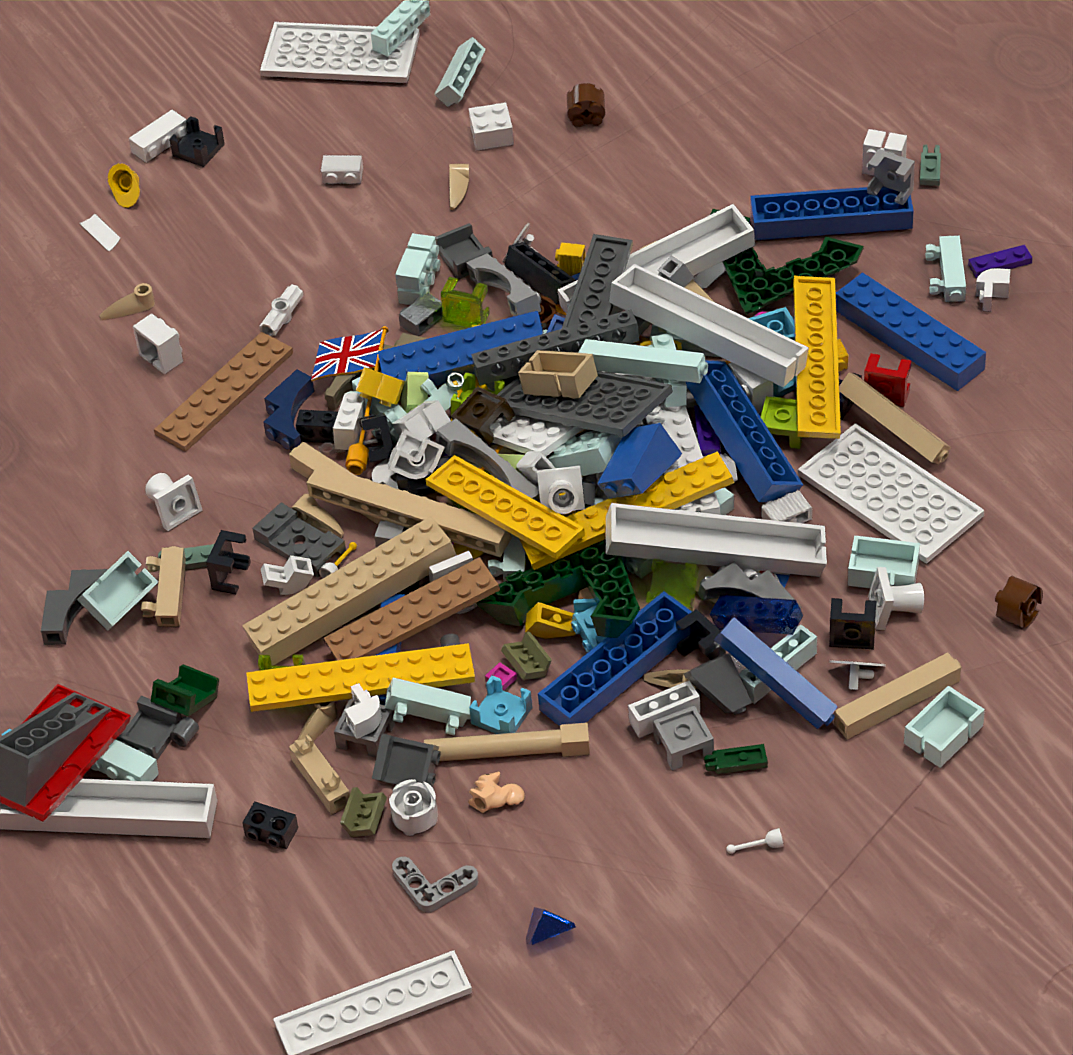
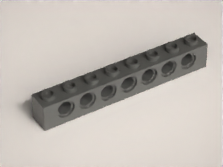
M627 310L471 354L474 372L481 386L519 375L518 372L526 363H529V359L537 350L578 353L585 339L622 344L639 341L637 321L632 310Z

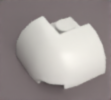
M403 429L396 447L393 448L390 455L388 469L408 478H424L434 471L445 447Z

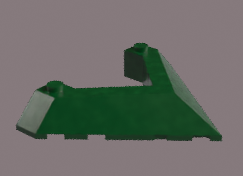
M712 209L710 215L720 210ZM743 216L750 224V218ZM825 237L819 251L811 253L810 257L802 260L797 258L785 263V266L777 269L775 267L766 269L764 264H761L758 259V255L753 247L722 261L742 309L745 315L794 293V276L826 278L856 264L864 246Z
M606 539L534 570L532 567L524 572L519 570L505 577L506 581L499 584V591L476 602L477 606L501 624L521 626L526 619V614L538 602L547 605L587 587L597 603V607L591 614L597 636L618 638L631 625L640 611L621 557L606 554Z

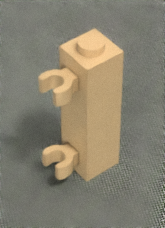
M176 546L162 548L161 558L146 557L148 572L160 570L157 603L142 602L141 611H143V617L156 616L158 626H180L186 565L184 548Z
M307 734L305 735L306 738L295 740L294 744L289 746L291 760L332 815L346 807L350 793L339 775L333 770L314 744V741Z

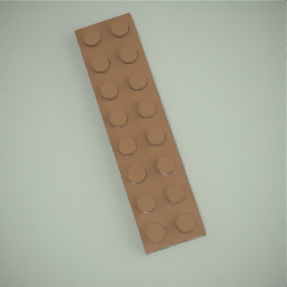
M264 332L259 333L154 429L155 435L185 452L188 451L293 354V348Z
M479 557L324 637V640L336 661L374 656L500 590V587Z

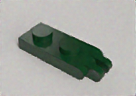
M764 744L713 751L711 755L704 756L706 771H715L717 774L768 768Z

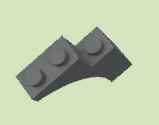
M735 562L728 566H722L713 576L703 578L698 591V595L703 601L715 598H728L751 604L765 612L781 629L797 620L802 608L769 570L762 574L757 573L750 580Z
M108 569L71 570L68 590L47 591L41 626L44 645L66 644L70 626L74 618L84 607L77 599Z

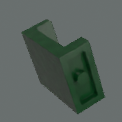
M182 664L179 666L178 677L168 683L160 679L153 681L151 702L189 717L217 698L219 678Z

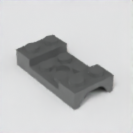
M282 502L252 528L256 541L287 560L290 556L310 559L314 576L317 578L320 577L319 569L336 552L343 554L346 551L345 540L330 531L325 534L301 520L297 516V511ZM297 541H305L303 544H295Z

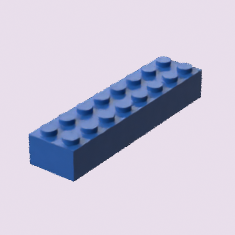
M884 186L877 195L867 193V187L751 195L750 209L754 239L764 240L913 229L914 210L911 195L904 205L895 203V199L900 193L899 191Z
M862 272L836 292V312L954 390H960L985 370L986 352L865 273Z
M537 310L378 351V356L383 374L405 381L407 372H428V378L435 386L447 384L448 376L454 372L460 373L462 376L465 373L475 375L471 354L544 334Z
M705 360L708 363L707 374L703 376L700 383L686 382V387L703 411L715 434L721 440L725 450L735 462L736 467L754 493L755 498L759 502H768L778 498L781 499V497L788 493L799 491L803 483L725 361Z
M663 591L638 612L631 625L618 638L607 637L541 690L538 693L539 710L559 726L563 724L586 723L676 649L678 642L690 635V626L684 630H677L676 622L692 611Z

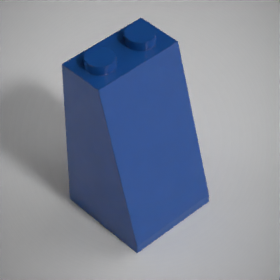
M661 423L634 427L627 435L622 437L597 484L608 499L642 494L681 457L682 452Z

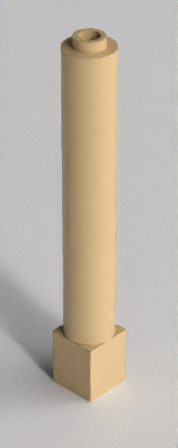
M588 723L560 725L558 730L424 740L426 744L439 746V751L441 752L440 761L562 752L563 757L590 755Z

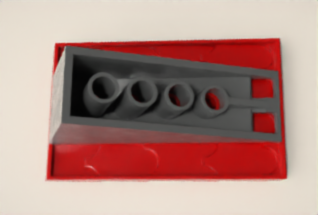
M57 684L21 725L0 737V803L44 822L65 800V796L83 779L84 774L108 750L109 745L126 729L131 715Z

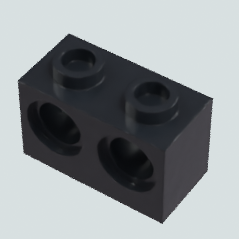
M299 409L296 430L300 434L301 442L334 444L333 427L338 412Z
M255 801L242 822L245 836L249 839L259 840L273 847L284 849L288 848L299 828L296 814Z

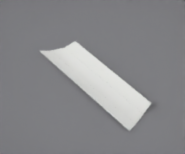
M96 214L80 223L108 251L120 239Z
M720 262L700 272L693 280L701 288H707L726 271L725 267Z

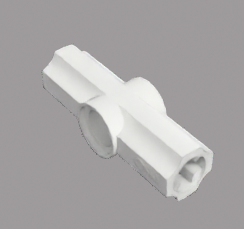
M291 284L280 298L272 301L271 311L259 326L261 332L271 337L275 336L283 324L291 321V313L303 297V291L298 286Z

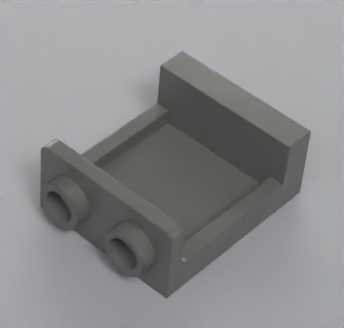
M470 223L435 237L436 245L439 246L438 254L458 280L470 275L466 262L487 253L493 257L489 246L484 248L474 236Z
M140 696L137 701L138 712L124 732L115 740L158 760L172 740L170 733L182 719L181 713L153 703L147 697Z
M382 734L372 779L397 785L406 780H416L419 783L424 781L433 787L436 779V774L434 773L435 764L439 763L441 757L439 746Z

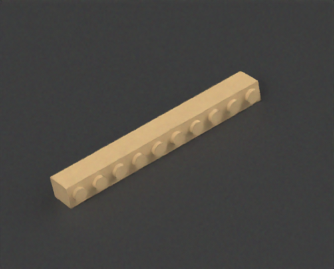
M318 464L306 482L309 496L407 528H411L431 516L451 542L501 557L512 539L511 533L465 509L455 508L446 503L436 502L424 496H417L405 490H398L386 484H379L367 478L364 479L348 472L335 470L332 467Z

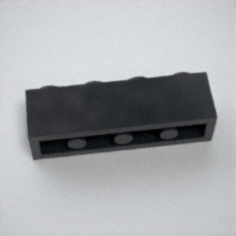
M521 242L509 245L504 266L540 294L550 298L556 305L560 304L558 289L575 282L576 279L526 243Z

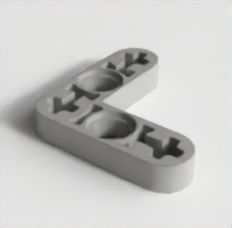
M399 857L392 864L394 877L423 912L437 910L470 891L478 884V872L473 866H463L435 883L430 884L408 857ZM400 867H403L404 869L407 868V876L403 869H399ZM467 875V877H472V879L469 880L468 878H464V876ZM413 881H420L422 883L418 888H411L409 886ZM446 885L454 887V890L449 893H445L441 889ZM424 892H425L426 898H427L428 900H432V902H428L427 900L424 901V897H423V893H424Z

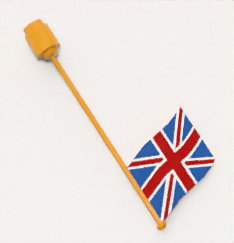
M383 326L381 330L363 335L339 337L321 342L311 381L330 376L362 372L364 367L374 368L375 371H378L380 364L378 351L383 350L385 336L389 331L388 327ZM372 400L367 401L364 416H369ZM363 428L361 429L359 443L352 444L349 447L345 463L347 470L354 475H360L365 471L369 457V449L363 445L365 435Z

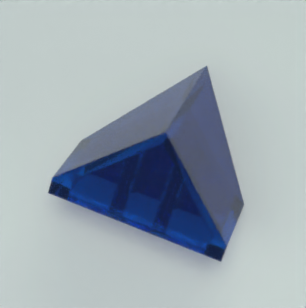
M534 907L526 942L527 944L534 945L576 928L575 923L545 909Z

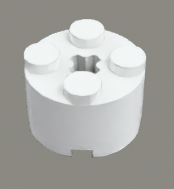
M406 780L395 786L389 802L392 820L398 829L403 831L405 835L412 836L415 833L428 830L437 823L436 795L434 789L428 783Z

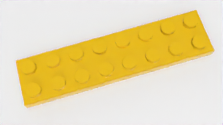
M456 455L451 457L426 479V485L555 559L585 534L584 527L556 513L547 506Z

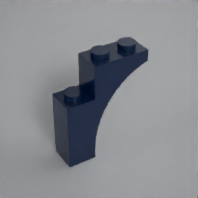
M298 369L264 398L266 411L270 415L263 422L266 437L291 451L301 444L300 434L294 427L296 414L304 401L315 392L313 381H311L312 377Z

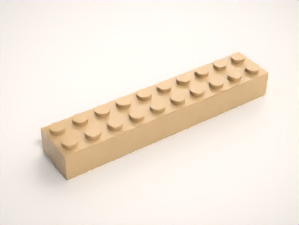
M430 516L242 626L250 643L266 666L270 668L428 576L430 566L457 555L451 540Z

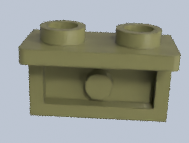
M530 632L524 634L522 642L503 644L501 652L523 680L545 677L552 662L551 658Z
M353 787L340 824L351 837L375 835L387 797L383 792L363 794L358 787Z

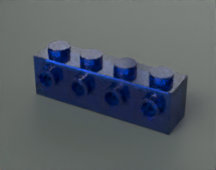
M720 595L710 612V616L719 630H723L734 617L751 632L793 635L804 616L796 600Z

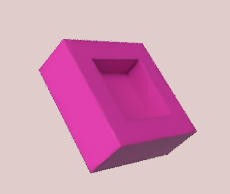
M500 662L485 675L486 682L491 676L500 678L503 691L517 679L516 673Z

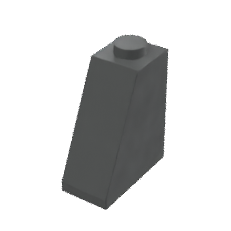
M729 653L722 654L683 673L688 681L724 713L733 712L734 715L747 710L746 705L752 703Z

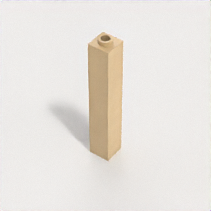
M850 372L847 374L839 386V392L932 463L939 464L945 461L951 448L949 445L860 377Z
M305 442L289 453L291 468L307 479L310 478L318 464L332 467L345 473H351ZM361 513L362 515L366 516L367 518H369L370 520H372L373 522H375V523L378 524V525H379V522H380V521H385V520H382V519H379V518H376V517H373V516H370V515Z
M946 653L835 710L834 725L848 740L944 690L947 686L960 682L961 665L957 659H953L949 653Z

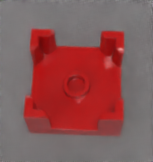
M870 353L864 370V381L896 406L905 407L910 391V383H907V379L911 370V360L901 359L898 370L877 367L880 355Z

